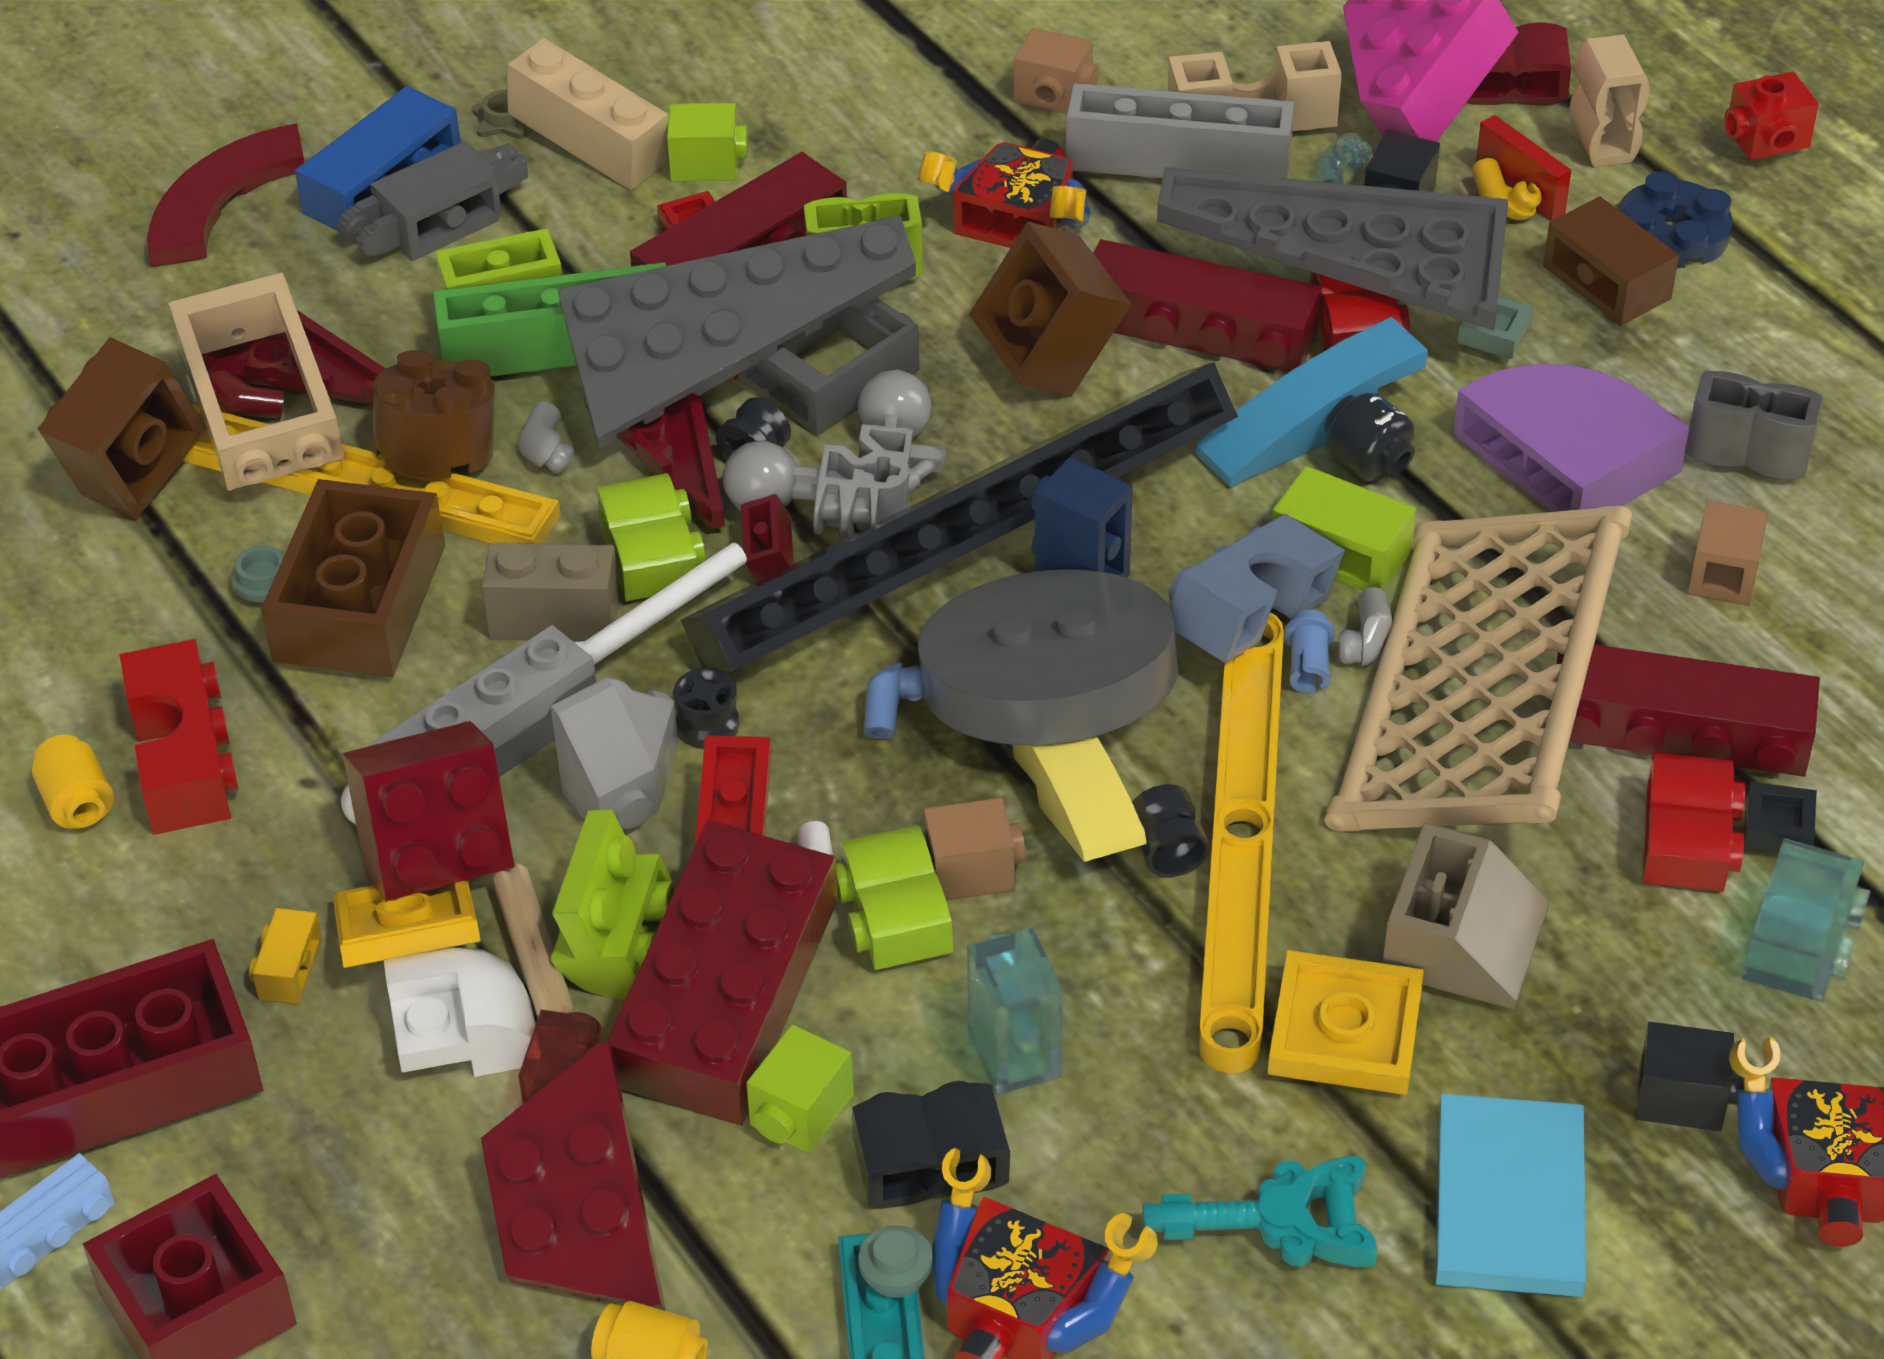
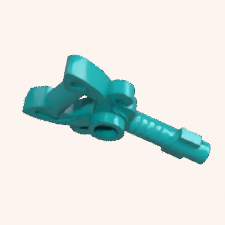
M1346 1156L1323 1162L1305 1171L1302 1164L1293 1160L1283 1161L1274 1168L1273 1179L1265 1180L1261 1184L1258 1199L1254 1201L1191 1202V1194L1162 1195L1161 1203H1143L1142 1206L1143 1229L1148 1226L1154 1232H1164V1240L1193 1239L1195 1230L1259 1229L1263 1242L1274 1249L1280 1248L1282 1260L1290 1266L1302 1267L1311 1262L1313 1255L1329 1262L1353 1267H1373L1376 1264L1377 1258L1376 1239L1362 1224H1357L1354 1197L1362 1189L1366 1172V1163L1358 1156ZM1325 1198L1328 1227L1318 1226L1308 1211L1312 1199Z

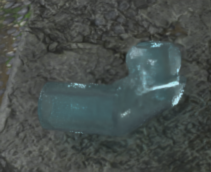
M1358 133L1341 134L1317 157L1315 162L1316 181L1344 184L1343 170L1347 165L1357 170L1363 168L1362 160L1369 162L1372 156L1370 143L1361 140V136Z

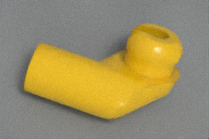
M1493 158L1481 159L1473 165L1472 175L1480 197L1508 199L1507 217L1513 220L1521 221L1535 215L1536 207L1542 200L1541 192L1535 184L1530 183L1527 187L1526 182L1521 181L1516 183L1514 188L1507 186L1499 164Z

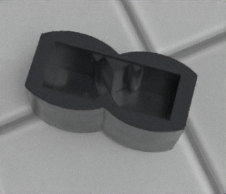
M952 1081L923 1096L884 1092L852 1107V1138L869 1206L899 1207L922 1202L938 1194L951 1196L952 1186L944 1179L942 1162L945 1155L953 1148L960 1150V1159L956 1167V1177L959 1182H967L975 1177L978 1171L979 1156L982 1154L988 1160L991 1167V1178L988 1184L978 1192L993 1190L1009 1183L1010 1149L991 1084Z

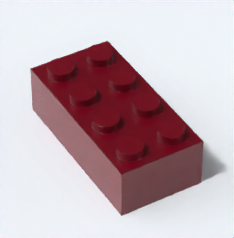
M707 819L607 1039L613 1049L622 1090L740 1126L743 1125L749 1111L746 1082L778 1043L837 904L836 856Z
M214 938L0 1007V1178L264 1091L252 1041Z

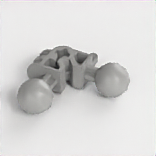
M900 369L880 372L867 380L857 401L858 415L862 424L859 438V458L846 446L825 444L821 468L796 466L794 458L785 449L769 441L761 440L744 444L732 452L724 466L722 479L728 500L740 511L741 504L773 494H777L784 507L789 506L793 498L814 500V534L820 535L826 526L838 527L839 536L844 538L853 535L856 529L863 530L908 508V495L920 486V480L930 472H939L945 467L946 455L943 449L912 444V439L923 433L933 411L927 386L916 376Z

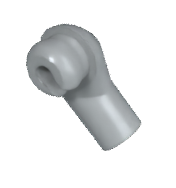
M537 402L519 437L518 446L520 453L538 467L545 465L551 472L561 473L567 468L574 456L573 447L568 443L562 442L560 440L561 435L555 431L561 418L558 408L548 402Z
M1377 587L1367 588L1358 596L1357 602L1361 620L1360 631L1344 630L1339 634L1338 658L1344 664L1360 663V667H1365L1378 659L1392 625V616L1387 594L1384 590Z

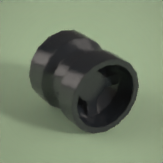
M1163 784L1143 791L1132 801L1145 831L1147 844L1141 845V853L1151 873L1159 877H1177L1195 870L1205 861L1210 851V843L1201 824L1195 821L1196 810L1186 789L1178 785Z

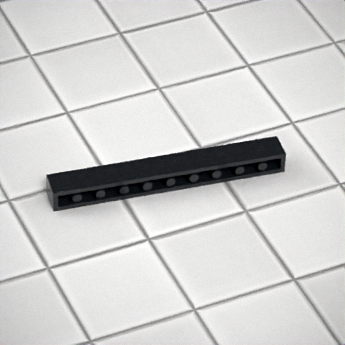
M1214 362L1181 372L681 619V623L702 668H716L726 673L732 672L1035 520V510L1032 509L1031 502L1038 483L1045 476H1052L1069 457L1118 478L1237 418V412Z

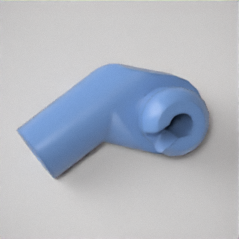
M902 662L892 663L871 678L866 693L863 732L865 736L877 740H887L895 737L897 707L901 703V699L917 701L923 697L924 689L920 667H903Z

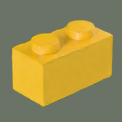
M276 908L270 924L264 925L261 934V950L258 957L254 956L249 967V980L255 984L258 1000L300 1005L322 942L316 912Z

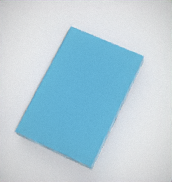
M1441 1094L1438 1134L1435 1285L1583 1297L1586 1286L1584 1105Z

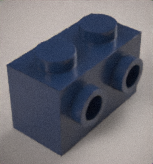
M1070 457L1052 476H1045L1038 483L1031 502L1032 509L1035 510V535L1031 545V551L1035 555V572L1064 569L1089 570L1127 578L1130 575L1133 485Z

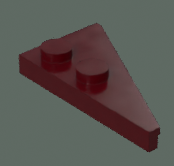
M297 310L328 396L330 398L373 405L374 381L386 368ZM285 332L201 354L208 374L214 371L226 370L247 383L307 393Z
M691 393L665 407L663 416L646 425L643 421H640L616 434L617 438L654 475L668 473L675 490L685 489L690 510L710 529L725 527L724 509L700 395Z

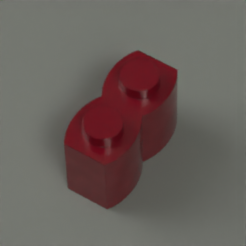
M1546 22L1528 23L1516 27L1519 33L1466 103L1472 105H1499L1516 100L1529 105H1551L1567 100L1571 77L1567 28Z

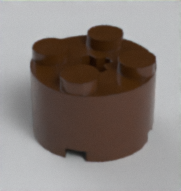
M409 350L400 353L397 356V364L382 371L376 377L373 384V451L376 457L382 453L385 456V466L392 471L423 479L451 478L452 467L469 464V473H472L487 465L493 457L495 386L490 378L489 365L479 360L457 362L433 359L430 353L422 350Z

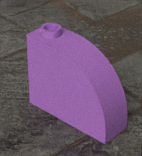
M1533 364L1512 367L1486 375L1459 389L1453 429L1454 436L1549 512L1623 506L1682 472L1689 427L1681 422L1677 416L1668 412L1634 386L1605 373L1561 364Z

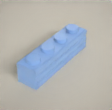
M80 1153L0 1211V1290L17 1277L28 1273L37 1262L56 1248L64 1246L74 1234L90 1222L101 1218L115 1204L106 1177Z

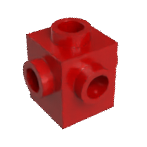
M1794 71L1736 83L1733 85L1730 107L1725 111L1724 115L1725 129L1729 138L1737 142L1749 160L1767 158L1773 155L1810 148L1819 103Z

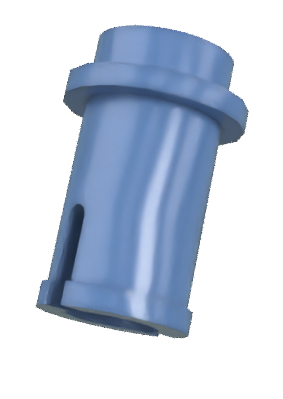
M1316 610L1297 612L1285 627L1284 639L1291 647L1289 683L1292 688L1299 692L1317 693L1316 674L1319 675V687L1322 690L1330 685L1329 646L1334 641L1335 629L1322 612Z

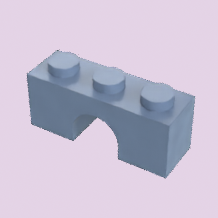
M1286 514L1263 527L1257 526L1242 539L1228 547L1222 546L1218 548L1212 556L1193 567L1187 566L1178 573L1169 590V598L1172 599L1170 609L1174 618L1175 632L1226 663L1261 641L1271 608L1276 609L1291 619L1297 612L1313 610L1326 602L1345 550Z

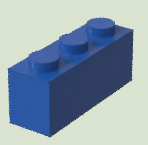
M409 86L403 88L295 170L302 213L342 233L337 226L339 224L338 219L341 217L340 214L344 213V209H348L349 206L353 207L355 203L372 196L371 183L461 143L456 109Z

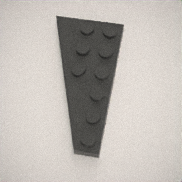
M1165 167L1157 205V222L1495 331L1508 199Z
M901 216L558 289L559 303L598 450L617 441L616 434L636 423L643 421L646 425L663 416L665 407L691 393L699 396L777 353V346L802 333L806 337L823 327V320L849 306L857 309L915 277L916 262Z

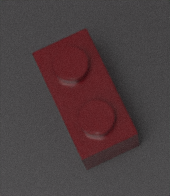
M777 494L741 504L743 551L747 558L745 565L755 580L758 582L794 564L791 516Z

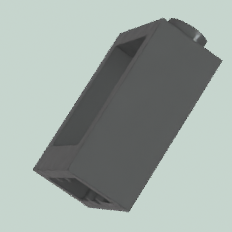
M875 298L857 309L849 306L823 320V327L806 337L800 333L777 346V353L739 373L738 380L818 436L858 410L857 401L860 392L870 378L880 372L900 369L910 374L919 370L918 325L906 314L899 313L879 298ZM838 329L843 330L869 348L828 376H824L797 357V355Z

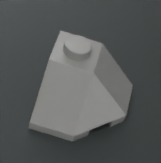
M606 677L550 706L562 794L584 820L588 810L613 809L622 830L625 831L639 826L647 818L659 813L678 748L674 701L668 694L651 689L647 694L631 690L625 682Z

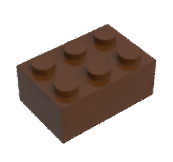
M322 479L317 480L261 608L272 662L394 677L445 548L437 493Z

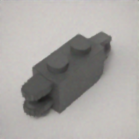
M464 141L371 183L372 196L355 203L353 207L349 206L348 209H344V213L340 214L341 217L338 219L339 224L337 226L349 239H357V248L367 257L379 256L381 252L386 253L398 247L411 261H414L498 222L501 214L499 195L528 178L526 158L519 154L515 147L509 143L493 149L477 151L467 141Z

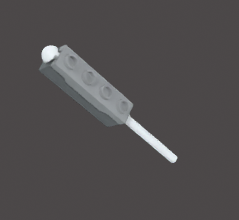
M736 543L729 544L585 641L574 643L556 627L551 625L365 747L472 721L493 742L499 777H501L555 741L551 705L595 684L596 677L593 673L595 672L594 665L744 565L747 558L743 549ZM347 785L342 793L341 807L346 818L356 825L349 786Z

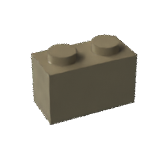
M490 543L482 583L490 640H530L553 625L570 640L585 641L617 620L620 594L614 545Z

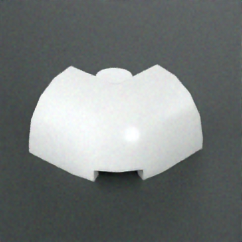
M453 947L384 960L386 983L402 1073L471 1060L474 1077L543 1064L532 1002L524 984L510 963L485 950Z

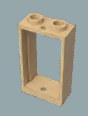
M283 272L168 302L178 345L228 491L345 459L337 418ZM285 332L314 413L229 436L201 354ZM288 459V461L285 463H278L281 460Z

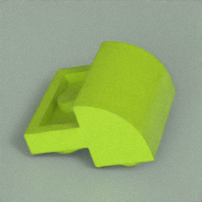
M613 809L587 811L552 912L560 928V933L550 960L563 976L582 989L602 997L625 1000L678 883L672 881L660 854L636 855L634 843L630 837L625 836Z

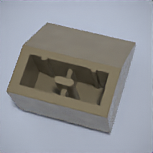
M1424 823L1387 922L1383 964L1424 969L1422 985L1515 1010L1548 912L1549 900L1491 840Z

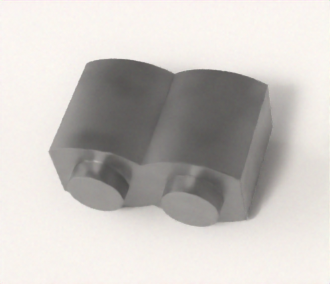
M1702 372L1694 400L1685 453L1696 460L1712 466L1735 467L1745 465L1755 472L1775 479L1805 478L1823 396L1810 389L1791 384H1761L1750 377L1732 372Z

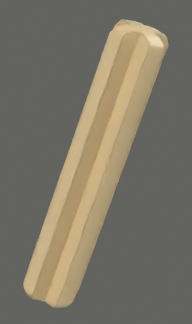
M515 863L513 868L494 873L493 881L497 899L538 1025L546 1031H552L558 1026L567 1027L574 1020L573 1004L563 974L558 971L550 960L554 947L528 869L521 864Z

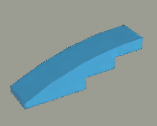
M1390 317L1337 343L1283 376L1236 410L1237 418L1213 429L1196 443L1195 454L1228 487H1232L1326 445L1327 434L1324 432V425L1337 403L1349 395L1357 397L1362 393L1377 394L1378 388L1425 368L1428 349L1395 319Z

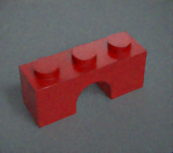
M196 639L119 654L126 698L137 741L142 742L161 738L134 745L142 794L153 835L231 819L227 793L237 791L239 787L231 752L219 754L218 746L230 744L223 707L211 708L210 701L222 699L214 661L201 663Z

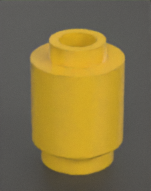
M62 734L53 736L38 746L33 756L31 772L53 821L63 828L81 829L91 826L104 818L113 806L114 792L90 745L73 735Z
M628 1301L623 1306L609 1303L604 1308L596 1324L591 1345L592 1359H706L708 1352L707 1338L700 1337L698 1320L633 1301Z

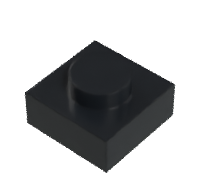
M1750 781L1745 805L1744 848L1810 857L1815 840L1817 790Z

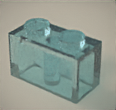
M1784 838L1752 933L1742 979L1823 1003L1831 976L1844 980L1849 966L1855 940L1843 937L1845 929L1849 927L1859 930L1870 895V891L1857 888L1864 861Z
M1034 927L1008 935H995L983 942L967 946L968 1033L996 1096L1062 1077L1063 989Z

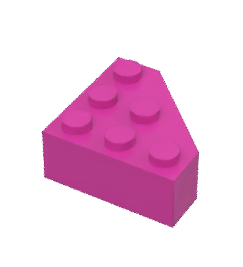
M1348 0L1343 6L1360 101L1382 136H1384L1386 130L1437 142L1519 33L1500 0Z

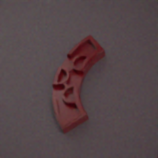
M297 123L275 127L236 140L217 149L186 170L163 195L152 216L147 237L151 267L208 258L207 245L211 230L221 216V206L235 193L244 195L265 183L295 174V170L305 163Z

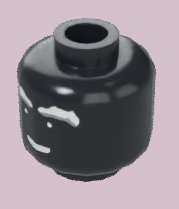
M1362 393L1357 397L1349 395L1337 403L1326 419L1324 432L1327 434L1326 448L1328 453L1363 481H1378L1387 475L1397 476L1406 469L1414 456L1415 448L1411 445L1414 438L1413 422L1407 415L1379 394Z

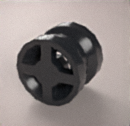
M753 397L748 398L737 409L736 418L728 419L716 431L715 440L719 451L728 460L734 450L750 442L766 440L783 447L790 440L791 428L785 415L774 404L765 399Z
M699 668L685 673L677 680L673 689V701L677 711L676 727L678 736L686 744L704 749L705 735L735 736L738 733L740 721L736 708L737 687L732 677L716 668Z

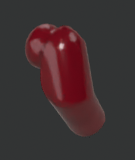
M226 370L214 371L208 374L221 412L238 416L281 419L283 390L252 387Z

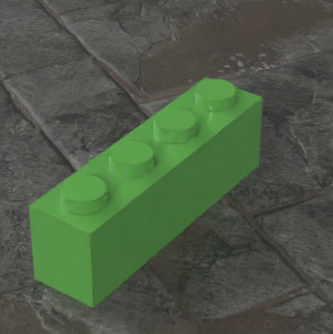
M666 263L433 291L442 359L457 362L464 360L483 361L490 367V377L576 366L559 303L558 289L665 267Z

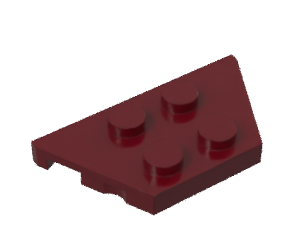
M606 1041L596 1044L481 1137L505 1273L512 1283L540 1289L553 1287L569 1291L572 1296L600 1301L601 1298L622 1303L633 1301L666 1311L612 1047Z

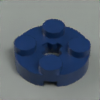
M1654 172L1646 177L1645 184L1630 190L1620 203L1619 211L1626 214L1631 220L1679 255L1677 268H1685L1686 259H1697L1703 256L1702 265L1712 262L1724 253L1729 243L1733 222L1730 212L1731 198L1722 190L1708 189L1693 182L1678 180L1675 175L1668 172ZM1666 222H1677V223H1676V225L1674 226V225L1667 224Z

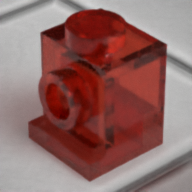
M541 1009L518 1074L523 1103L599 1043L598 1040L602 1027L595 1017L582 1012L563 1013Z

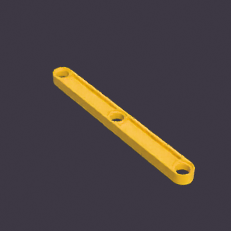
M1272 613L1269 614L1263 635L1268 637L1270 642L1261 647H1251L1224 663L1199 1051L1200 1057L1207 1066L1215 1071L1227 1074L1241 1073L1250 1069L1258 1061L1262 1045L1284 637L1282 622ZM1246 821L1258 826L1261 831L1252 837L1241 838L1229 833L1226 827L1234 822ZM1232 1028L1246 1034L1249 1041L1239 1048H1225L1215 1043L1212 1036L1222 1029Z

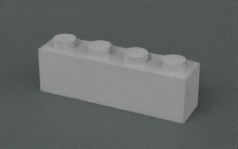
M1074 83L1067 113L1066 157L1073 163V171H1085L1091 174L1108 173L1155 179L1163 178L1166 167L1287 179L1291 157L1294 101Z

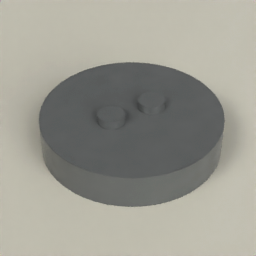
M1069 569L1036 571L985 583L960 594L939 608L924 625L918 641L926 703L933 714L944 724L958 732L996 743L1012 745L1058 744L1083 740L1114 731L1136 721L1158 706L1170 693L1178 676L1174 618L1166 601L1151 588L1137 581L1099 571Z

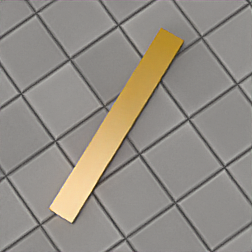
M191 404L206 430L182 461L221 471L200 407ZM221 412L229 436L270 425ZM342 444L345 459L262 482L310 496L318 479L437 493L443 531L486 543L543 544L561 517L559 500L452 472L451 478L423 479L406 476L386 467L383 454H379L376 457L372 451ZM288 459L281 460L278 463H285L288 461Z

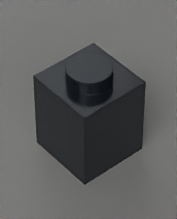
M1386 130L1366 167L1364 186L1433 192L1436 186L1440 143Z
M1648 1021L1639 1067L1636 1120L1721 1132L1728 1104L1737 1105V1090L1744 1089V1078L1734 1072L1729 1062L1730 1050L1734 1045V1033Z

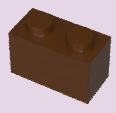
M1599 196L1549 222L1543 266L1622 326L1672 299L1679 255L1631 220L1626 214Z

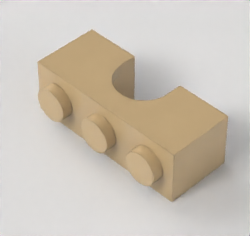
M1330 41L1276 46V60L1271 72L1263 79L1250 84H1239L1232 81L1223 51L1170 56L1167 91L1294 101L1293 131H1312L1318 128L1338 126L1342 73Z

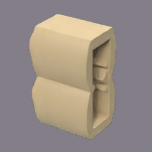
M1624 34L1586 39L1576 58L1575 71L1580 85L1575 90L1570 102L1569 115L1571 123L1594 168L1631 163L1637 156L1642 144L1643 130L1638 118L1645 110L1649 100L1650 85L1648 78Z

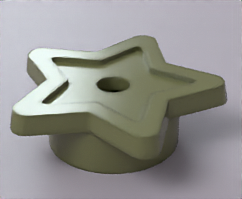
M507 89L497 90L488 94L483 99L482 104H475L472 107L474 114L482 120L477 129L480 137H488L500 133L516 139L524 137L525 124L508 113Z

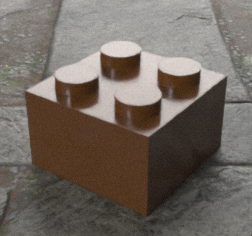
M1027 221L969 315L1019 385L1072 397L1132 303L1079 235Z
M111 337L108 338L96 355L87 361L82 373L59 402L50 408L46 418L37 428L81 495L135 521L206 430L166 362Z

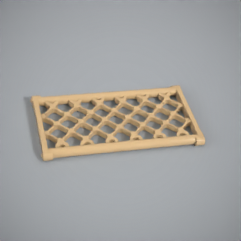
M1617 505L1594 509L1451 521H1427L1417 524L1412 543L1413 556L1338 796L1330 800L1325 816V824L1330 829L1345 832L1364 829L1423 827L1424 823L1435 826L1525 822L1530 824L1549 823L1556 819L1561 800V794L1557 790L1620 541L1628 536L1633 518L1632 512L1628 508ZM1571 537H1581L1574 541H1569L1565 539ZM1509 542H1520L1519 544L1513 546L1506 544ZM1546 544H1554L1561 549L1560 552L1540 564H1531L1525 559V557ZM1460 546H1462L1461 548H1459V549H1457V550H1448V549H1447V547H1460ZM1492 548L1502 554L1479 569H1472L1466 564L1468 560L1486 549ZM1576 562L1587 567L1585 575L1575 577L1566 583L1558 584L1549 578V576L1570 563ZM1512 567H1517L1526 573L1503 588H1496L1489 583L1490 580ZM1451 572H1459L1466 577L1445 592L1438 593L1429 588L1431 580L1442 578ZM1536 586L1544 587L1550 592L1529 607L1522 608L1513 602L1514 599ZM1474 591H1483L1489 596L1488 599L1466 612H1460L1452 606ZM1558 606H1568L1576 611L1574 619L1565 620L1553 627H1544L1537 621ZM1499 610H1506L1514 616L1493 631L1485 632L1476 626V624ZM1440 614H1445L1453 620L1450 624L1430 636H1424L1416 631L1418 622L1428 621ZM1522 630H1531L1538 636L1514 652H1509L1500 645ZM1462 634H1470L1477 640L1453 656H1448L1440 650L1441 647ZM1547 650H1556L1564 655L1562 664L1550 666L1541 672H1532L1525 666L1526 663ZM1485 654H1494L1501 660V662L1479 676H1471L1463 670ZM1425 658H1433L1441 664L1417 680H1410L1402 675L1405 666L1416 664ZM1511 674H1518L1526 680L1524 684L1503 697H1496L1487 690ZM1449 678H1457L1464 684L1463 687L1443 700L1435 701L1426 694ZM1535 695H1543L1552 700L1550 710L1540 711L1528 718H1520L1512 711ZM1472 699H1482L1489 705L1486 709L1464 722H1459L1450 715ZM1413 702H1419L1427 708L1424 713L1404 725H1396L1389 720L1391 710L1401 709ZM1497 720H1506L1514 727L1491 743H1482L1474 736ZM1437 723H1443L1452 730L1426 747L1419 746L1413 740L1415 736ZM1523 741H1530L1540 747L1537 757L1527 758L1516 765H1508L1499 758L1502 754ZM1462 744L1469 745L1476 751L1474 755L1453 768H1444L1437 762V759ZM1398 748H1407L1414 754L1412 758L1391 771L1385 772L1375 766L1377 756L1389 754ZM1486 766H1492L1501 773L1499 777L1479 790L1471 791L1461 783ZM1424 769H1429L1438 776L1436 780L1416 793L1408 794L1399 787L1402 782ZM1517 788L1523 793H1525L1501 795L1508 789ZM1449 791L1456 792L1460 796L1449 798H1437L1443 793ZM1386 794H1391L1398 799L1374 801Z

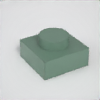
M1498 296L1495 331L1462 320L1459 325L1457 343L1482 350L1486 353L1513 359L1531 326L1534 306Z

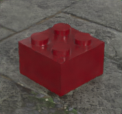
M472 721L342 753L365 876L385 901L515 867L494 745Z
M217 1174L82 1243L98 1294L139 1359H234L297 1324L284 1273Z

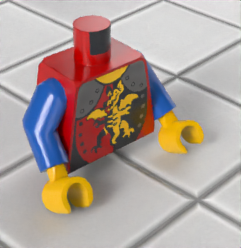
M1037 140L1032 148L1007 142L999 143L984 158L960 169L956 167L957 160L951 156L932 151L924 152L917 181L935 184L938 190L954 197V234L1011 248L1027 221L1061 231L1064 230L1065 224L1071 228L1080 229L1089 222L1091 213L1086 199V190L1083 189L1081 183L1073 180V163L1068 157H1064L1061 147L1052 140Z
M1767 1037L1763 1040L1764 1063L1759 1068L1752 1066L1746 1060L1745 1038L1740 1039L1733 1045L1729 1054L1731 1068L1737 1075L1744 1078V1089L1737 1090L1740 1151L1764 1183L1776 1188L1780 1208L1789 1215L1818 1218L1819 1238L1828 1245L1836 1247L1855 1245L1863 1238V1222L1880 1223L1884 1221V1087L1771 1077L1769 1089H1766L1765 1075L1774 1070L1780 1061L1781 1052L1778 1043L1772 1037Z
M957 1148L951 1149L945 1155L942 1162V1173L944 1179L952 1186L950 1199H945L941 1202L932 1244V1265L936 1296L947 1306L948 1330L954 1336L963 1339L954 1355V1359H1053L1058 1352L1068 1353L1106 1333L1110 1329L1134 1279V1276L1129 1272L1132 1264L1143 1262L1156 1252L1158 1242L1154 1230L1146 1226L1140 1234L1138 1243L1130 1249H1125L1123 1237L1130 1228L1132 1217L1126 1213L1117 1214L1107 1223L1105 1242L1108 1247H1105L987 1197H983L979 1206L976 1207L971 1204L973 1193L981 1191L988 1184L991 1178L989 1162L980 1154L978 1171L975 1177L967 1182H959L956 1177V1167L960 1159V1150ZM1110 1250H1111V1251L1113 1252V1254H1112V1256H1111V1258H1110V1260H1109Z

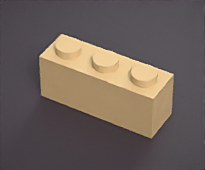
M546 38L541 39L507 64L508 113L630 191L667 163L669 114Z

